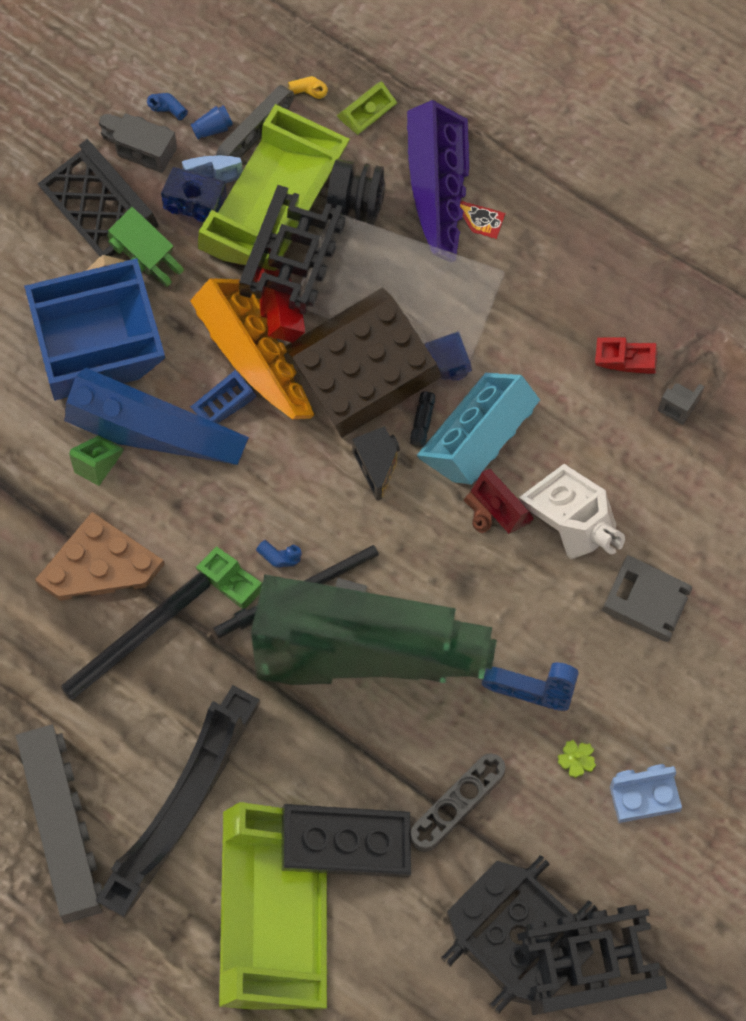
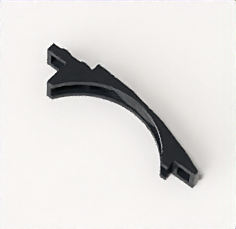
M232 685L221 705L212 701L198 740L176 785L146 831L122 857L116 860L111 868L113 873L96 899L97 903L124 918L166 861L230 760L229 755L259 707L260 699Z

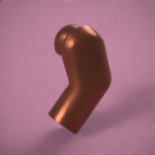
M470 492L463 501L474 511L472 525L480 533L487 532L492 526L493 516Z

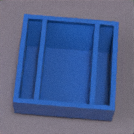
M137 258L24 286L54 401L69 396L76 375L85 367L121 383H127L141 379L165 359Z

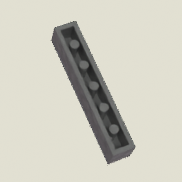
M52 724L16 734L60 917L63 923L66 924L102 913L101 905L96 902V899L103 888L101 882L95 883L92 874L98 868L93 851L87 853L85 841L90 840L86 822H79L77 811L82 810V805L78 792L72 793L69 782L74 781L75 778L71 763H64L62 753L67 751V746L63 733L57 734Z

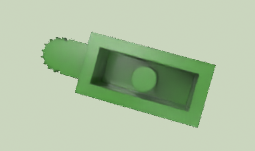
M133 207L108 230V238L110 239L108 243L120 254L123 251L130 260L137 258L141 273L144 271L148 276L152 274L165 287H168L172 281L167 274L158 268L162 262H165L173 272L179 275L184 271L183 267L170 255L174 246Z

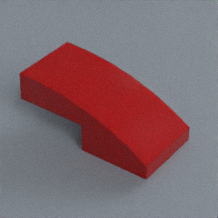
M626 337L597 338L595 364L596 366L616 371L656 374L657 344L627 343Z

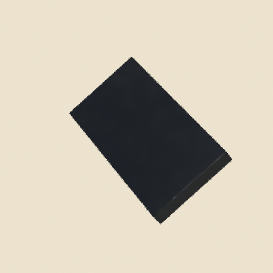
M284 804L282 807V871L408 878L411 875L410 812Z

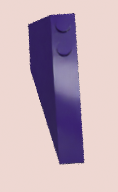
M431 100L407 111L408 161L411 186L420 223L432 254L449 263L456 262L460 236L457 222L462 220L463 216L460 202L466 196L467 189L463 186L464 177L469 176L470 169L468 119Z

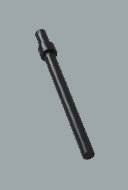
M372 545L248 610L243 608L234 613L233 618L213 628L214 633L219 639L238 628L243 630L253 625L252 621L379 556L376 547Z

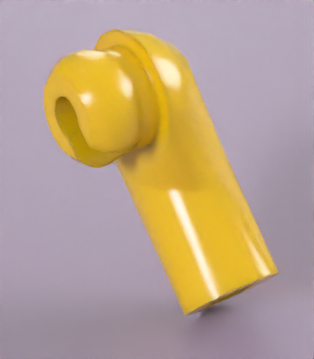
M313 76L288 82V88L294 92V95L305 92L316 99H321L328 92L326 84Z

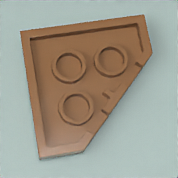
M92 512L38 575L35 582L52 596L63 601L73 599V596L85 594L95 596L114 593L115 590L133 587V589L146 588L165 564L163 559Z

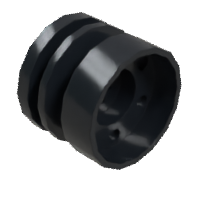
M336 159L330 177L327 203L331 204L332 208L335 209L337 205L343 206L342 217L346 219L350 209H355V221L357 223H361L364 211H367V224L375 225L378 214L382 210L385 196L384 166L376 165L373 177L371 178L370 164L364 165L359 176L356 175L355 162Z

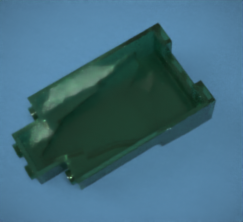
M264 574L251 631L257 679L288 685L331 684L332 679L367 677L424 679L441 683L446 682V677L484 679L485 669L492 670L497 639H491L493 627L455 620L456 608Z

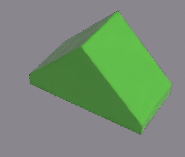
M100 436L90 439L70 450L69 456L74 473L100 486L121 456L124 448Z

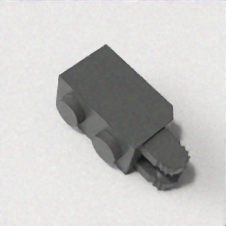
M108 113L99 117V125L102 129L101 136H103V139L105 138V140L115 144L119 157L163 173L177 149L174 131L166 126H158L147 122L142 117H134L126 113L123 118L115 115L112 116Z

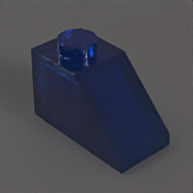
M459 331L424 344L438 365L441 379L460 380L468 375L467 372L472 371L471 362Z

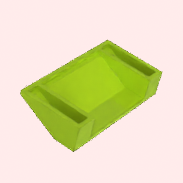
M275 104L263 123L260 143L218 213L211 210L198 233V249L220 260L246 265L277 185L289 188L288 194H299V204L297 207L310 211L332 173L335 160L340 159L350 139ZM286 206L276 234H278L281 224L293 228L298 226L299 221L287 218L288 206ZM284 240L279 256L283 257L292 242L291 240ZM268 254L262 268L275 271L277 268L268 266L270 255Z
M239 802L223 812L219 1007L248 1010L327 1008V873L282 871V808Z

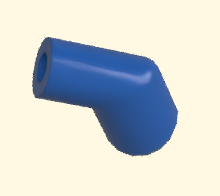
M169 93L151 94L147 98V105L153 111L171 112L178 120L184 119L188 114V110Z
M264 540L256 548V551L275 568L294 567L301 560L302 551L296 545H291L286 550L278 551L267 540Z

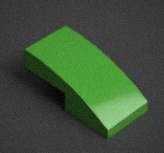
M217 546L196 566L197 571L203 573L215 588L242 609H246L264 590L262 582L240 568L237 560Z

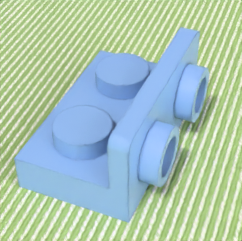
M658 764L647 768L645 772L635 773L634 770H626L617 773L616 777L611 781L610 791L618 823L680 812L682 805L674 779L676 775L675 766L666 767L664 764Z

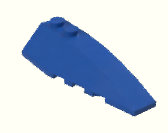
M86 367L76 375L66 401L65 422L120 445L238 465L249 439L245 435Z

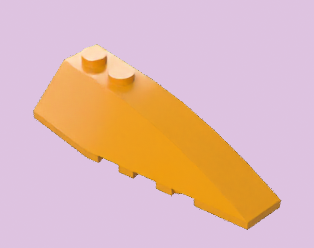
M210 278L193 296L190 302L195 308L197 316L208 329L211 339L218 345L233 367L272 405L291 419H311L314 416V412L303 387L296 383L293 378L297 373L293 364L287 363L284 354L287 352L284 343H278L276 338L268 336L267 318L261 317L260 299L256 298L254 294H252L251 298L239 295L240 279Z

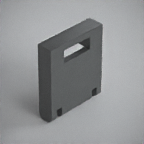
M627 555L601 611L662 641L668 642L672 636L670 631L673 632L688 600L686 595H690L692 586ZM623 578L631 582L635 581L627 601L616 596Z

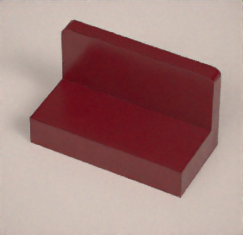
M491 469L481 473L471 492L508 534L533 521L534 517Z

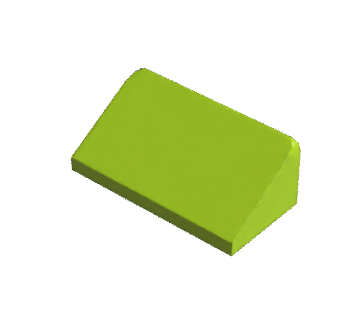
M380 81L336 116L358 135L395 106L397 101L384 83Z

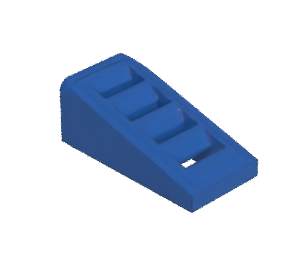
M235 370L190 407L198 416L218 424L250 403L257 395ZM236 386L242 391L239 395L233 391V388ZM226 392H228V394L233 399L229 403L222 396ZM216 399L224 406L220 410L213 403ZM207 405L215 413L211 418L203 409Z

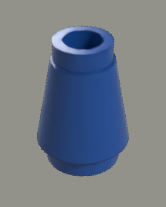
M223 105L219 108L215 106L190 125L196 138L200 139L226 132L229 127L233 126V123Z

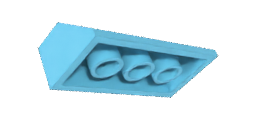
M485 373L421 449L417 457L452 482L472 485L473 482L478 480L490 461L498 456L499 450L507 440L515 435L516 429L532 414L534 407L540 399L522 375Z

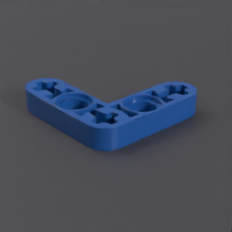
M552 663L547 680L542 681L502 668L487 667L481 683L488 690L550 709L567 711L571 703L579 671L565 663Z

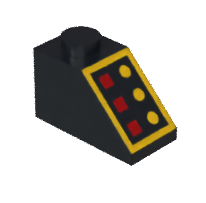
M385 426L352 439V453L376 501L383 498L397 464V452L400 451L396 437L393 434L389 435Z

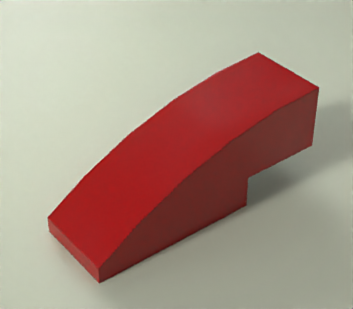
M262 268L258 282L262 273L278 277L280 270L276 269L273 271ZM266 287L262 299H260L261 317L267 318L268 336L292 343L305 333L303 314H300V309L295 308V310L289 308L291 295Z

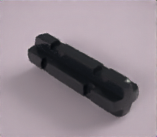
M423 391L420 393L413 430L410 436V443L414 446L423 447L426 444L436 397L432 392Z

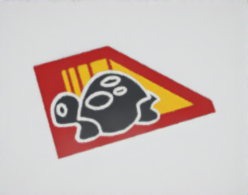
M461 201L462 217L473 233L497 239L506 213Z

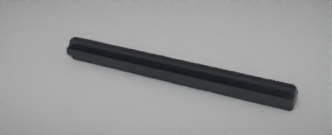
M201 572L196 574L62 684L61 689L63 693L71 700L76 698L210 587L209 579Z

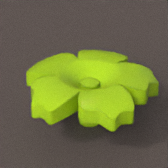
M574 740L566 741V745L563 748L564 754L558 755V764L564 770L569 768L570 777L577 778L583 776L584 771L592 772L596 767L595 758L591 756L594 748L591 747L590 743H580L578 747Z

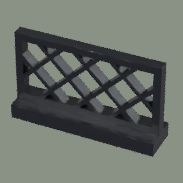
M87 138L79 145L81 151L45 177L38 185L99 257L102 255L112 256L117 251L111 246L104 251L98 246L100 236H108V230H101L103 218L116 219L117 222L125 214L123 209L128 211L133 207L154 228L158 227L159 224L153 212ZM83 161L87 166L85 175H72L73 168ZM56 181H65L63 192H52L48 187ZM71 181L84 182L82 193L69 192ZM101 182L103 184L101 194L88 193L89 183ZM81 199L79 211L67 210V200ZM100 200L98 212L85 211L86 201ZM106 200L118 201V212H104ZM84 217L97 218L96 228L83 229Z

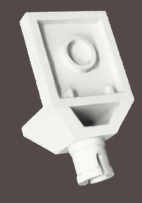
M565 464L519 497L520 502L527 510L559 531L567 556L570 559L593 552L599 546L609 554H615L616 549L610 546V544L618 550L624 545L625 536L622 532L616 530V522L606 490Z

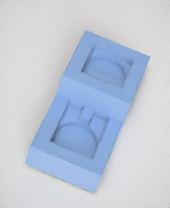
M203 156L182 161L183 175L187 186L213 177L216 185L219 186L238 180L243 171L241 159L233 156Z

